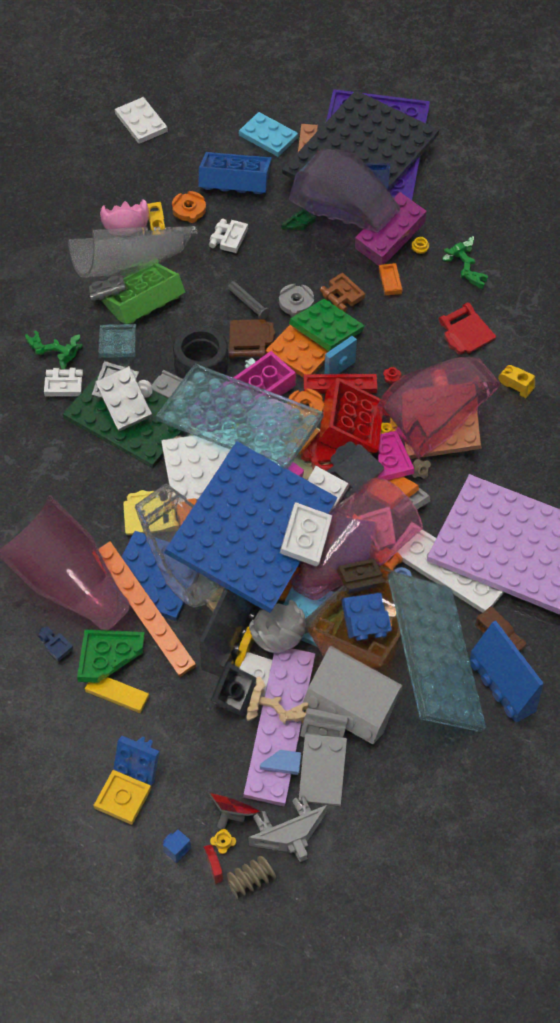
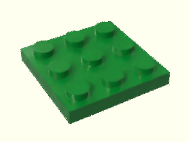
M326 299L317 302L290 318L289 322L291 326L328 351H331L349 337H354L364 330L363 324Z

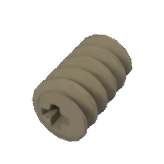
M258 856L257 862L251 860L250 867L247 864H243L242 870L236 868L234 871L235 875L231 872L227 873L228 885L236 899H238L237 892L239 891L244 896L246 895V887L250 891H254V883L261 887V879L269 883L268 875L276 879L273 868L263 856Z

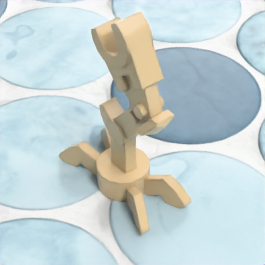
M260 676L257 677V685L254 687L250 706L247 709L248 721L258 716L259 704L273 708L284 724H286V721H304L306 713L303 710L308 708V703H302L289 711L284 710L279 704L282 700L281 697L273 699L261 697L265 692L263 689L265 683Z

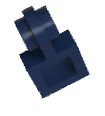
M48 626L42 627L37 635L42 642L46 643L44 645L45 649L58 662L73 650V646L61 633L53 638L54 633Z

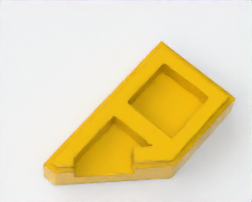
M249 627L242 638L239 646L240 652L234 664L238 668H240L254 642Z

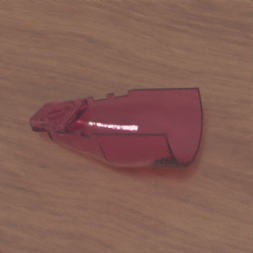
M377 477L368 479L329 513V515H332L320 562L318 566H314L302 561L300 571L291 579L292 587L303 596L312 600H318L329 591L343 584L337 572L338 566L373 558L379 566L384 564L423 529L419 513L411 500L397 486L387 480Z
M51 495L47 497L45 506L35 519L13 540L0 548V559L34 593L91 620L101 630L106 631L113 628L129 611V601L119 591L93 537Z

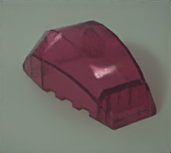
M455 358L402 376L383 394L377 407L419 459L447 441L454 434L453 432L465 423L467 417L471 413L474 414L478 410L477 407L483 401L485 402L501 384L480 358Z

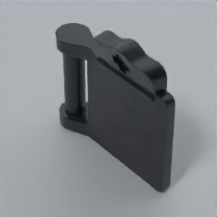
M350 441L344 446L337 448L336 453L331 456V463L334 466L327 470L332 475L336 473L345 482L350 484L349 486L352 490L346 491L342 498L348 504L363 488L384 471V466L362 445L358 444L356 446Z

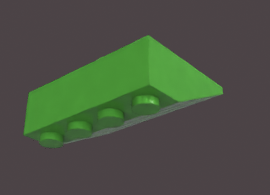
M153 262L123 278L126 286L125 291L120 292L116 296L113 294L104 297L105 299L101 301L119 321L124 324H131L139 317L150 314L152 310L163 307L165 303L178 299L180 295L185 293L178 273Z

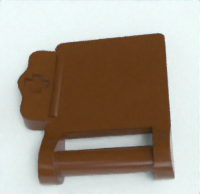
M265 319L231 320L229 359H234V357L262 358L265 356V345L270 346L275 338L273 323L266 322ZM235 348H259V350H235Z

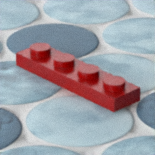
M304 374V391L305 389H312L318 393H326L334 380L339 378L368 393H377V374Z

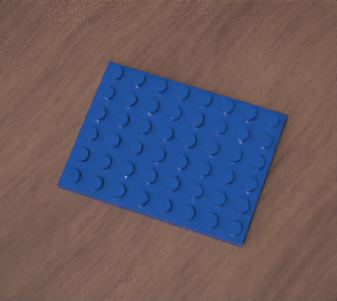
M236 441L165 549L164 554L271 613L301 562L279 553L295 502L329 514L338 497Z

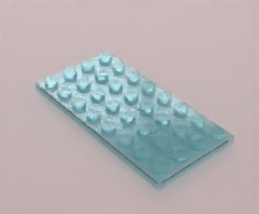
M198 364L193 365L156 415V419L159 422L230 450L235 442L238 441L272 460L273 463L285 470L290 467L324 417L323 412Z
M391 572L388 575V580L420 719L479 732L485 730L484 716L453 591L441 584Z

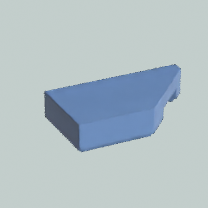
M279 750L260 764V769L298 775L301 753Z

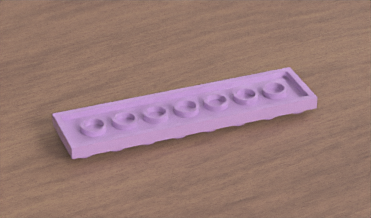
M292 648L284 652L274 653L265 698L281 697L282 700L279 704L286 711L301 705L309 687L315 653ZM263 705L243 795L244 798L285 806L291 774L261 770L260 764L279 750L296 752L302 721H286V724H284L273 708Z

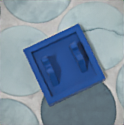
M121 736L117 743L113 770L152 786L155 780L160 751L151 748L153 741L145 742V737L134 741Z

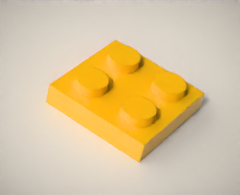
M113 770L94 804V809L132 825L151 790V786Z

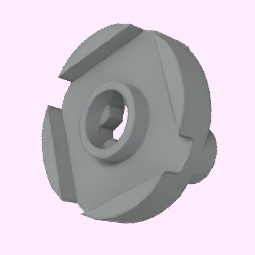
M290 284L285 286L280 292L279 306L291 317L314 305L313 292L305 285L296 286V284Z

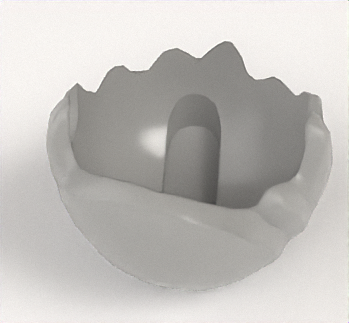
M293 600L289 601V605L276 604L271 613L261 609L256 618L249 624L251 635L256 644L262 649L273 653L284 652L295 647L301 641L306 627L303 610L299 609Z

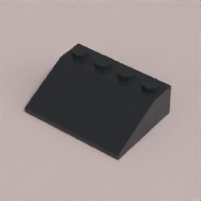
M226 588L199 641L201 669L219 677L226 662L233 665L234 655L239 654L241 640L249 623L255 619L257 613L254 611L253 603Z

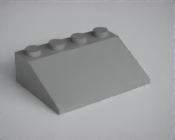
M330 646L308 687L303 703H308V708L348 716L345 729L374 744L384 733L402 685Z

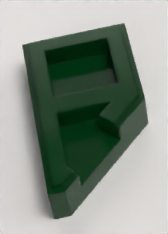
M303 208L282 223L281 228L283 230H304L316 221V217Z

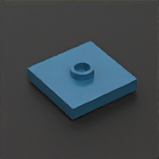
M353 336L349 337L325 354L324 374H339L355 363L356 338Z

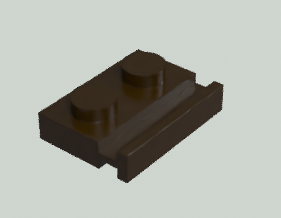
M374 558L340 565L337 568L340 579L347 588V594L382 587L385 584V580L382 579V573Z

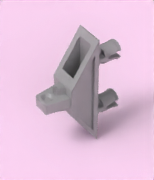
M301 795L302 805L297 798H294L292 801L300 816L272 827L266 811H262L263 821L258 814L254 815L253 818L258 825L260 833L248 837L249 846L289 851L290 853L295 852L299 862L307 860L308 854L304 847L308 846V840L326 815L327 805L311 811L305 796Z

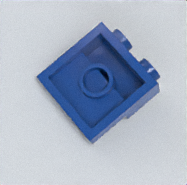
M381 593L341 599L349 639L356 638V641H363L372 635H375V638H382L392 631L388 611L384 610Z

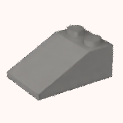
M305 734L299 802H301V795H304L307 803L341 806L347 738Z

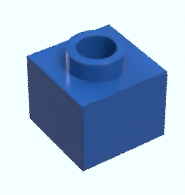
M179 830L174 834L170 833L163 841L164 853L175 863L191 849L190 839Z

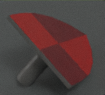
M213 793L209 794L222 812L217 827L220 829H225L228 819L243 822L245 816L260 813L259 810L235 799Z

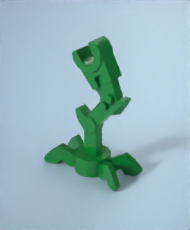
M470 237L466 242L457 243L451 249H444V252L447 254L443 256L442 260L452 261L454 256L460 257L464 262L461 278L465 277L470 280L471 284L483 289L485 283L481 282V280L487 282L488 276L478 272H471L470 264H475V260L468 257L465 253L471 252L474 237Z
M36 330L34 331L35 336L32 338L28 334L25 335L27 343L32 349H35L36 355H43L45 352L53 350L61 352L62 354H58V359L62 370H65L66 364L75 357L78 348L81 349L83 347L82 344H76L81 339L79 334L71 337V345L67 344L65 347L60 345L56 339H54L53 344L42 345L39 333Z

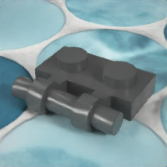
M115 275L108 280L92 283L89 286L91 300H104V297L113 294L116 296L120 292L125 291L126 286L123 276Z

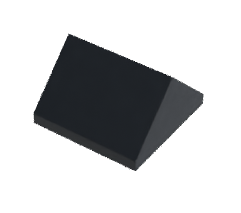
M226 662L212 695L211 702L218 708L244 717L254 687L257 685V678Z

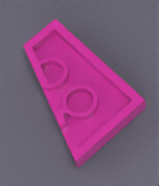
M397 430L380 434L378 461L384 466V471L378 475V483L414 474V467Z

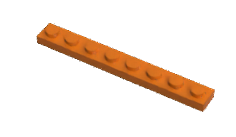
M111 541L94 551L100 563L178 676L181 677L195 668L196 663Z

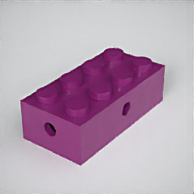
M399 192L355 237V249L378 266L386 264L426 222L427 211Z

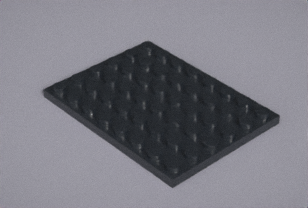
M355 90L282 169V174L368 216L439 135V130Z

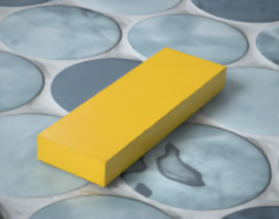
M108 677L99 683L88 682L85 687V692L140 714L149 698V693Z

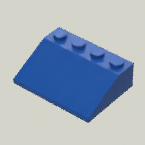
M206 152L199 166L198 187H203L206 190L218 188L221 191L236 190L240 193L246 191H253L255 194L266 193L272 157Z
M495 620L471 651L469 663L472 669L477 670L481 675L484 685L489 686L492 690L495 700L501 702L504 706L507 716L509 718L512 717L515 723L536 712L544 683Z

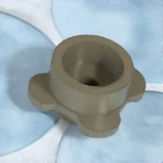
M415 460L412 464L414 474L411 475L414 478L417 476L423 479L426 478L431 463L428 460Z

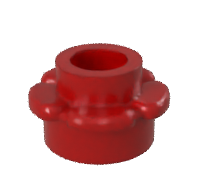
M390 367L383 372L384 379L389 384H396L400 379L399 377H401V372L394 367Z

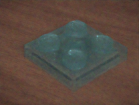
M136 324L100 325L99 358L135 357Z

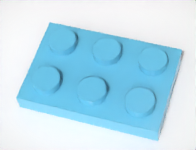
M260 112L239 130V136L277 157L298 138L297 132Z

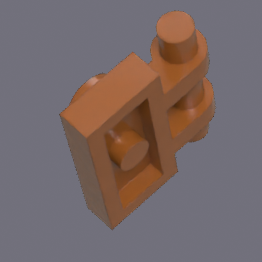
M343 272L329 281L330 288L327 289L325 286L320 288L323 297L326 300H330L333 305L344 312L348 309L344 305L345 303L352 307L365 298V293ZM338 293L341 297L337 298L334 294Z

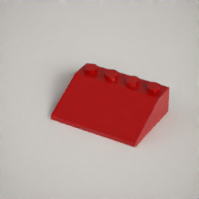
M336 378L326 391L318 440L333 448L344 446L347 442L351 441L356 446L358 444L362 445L368 452L377 453L379 450L384 400L344 380Z

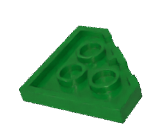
M85 630L77 675L78 682L99 683L142 654L145 632Z

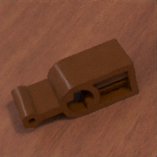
M492 606L476 618L475 626L483 634L491 623L496 620L519 652L527 646V643L515 633L511 624Z

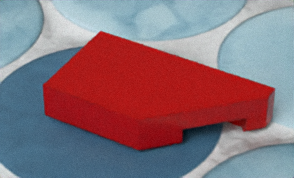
M211 844L204 846L215 884L222 882L223 873L217 854L214 852Z

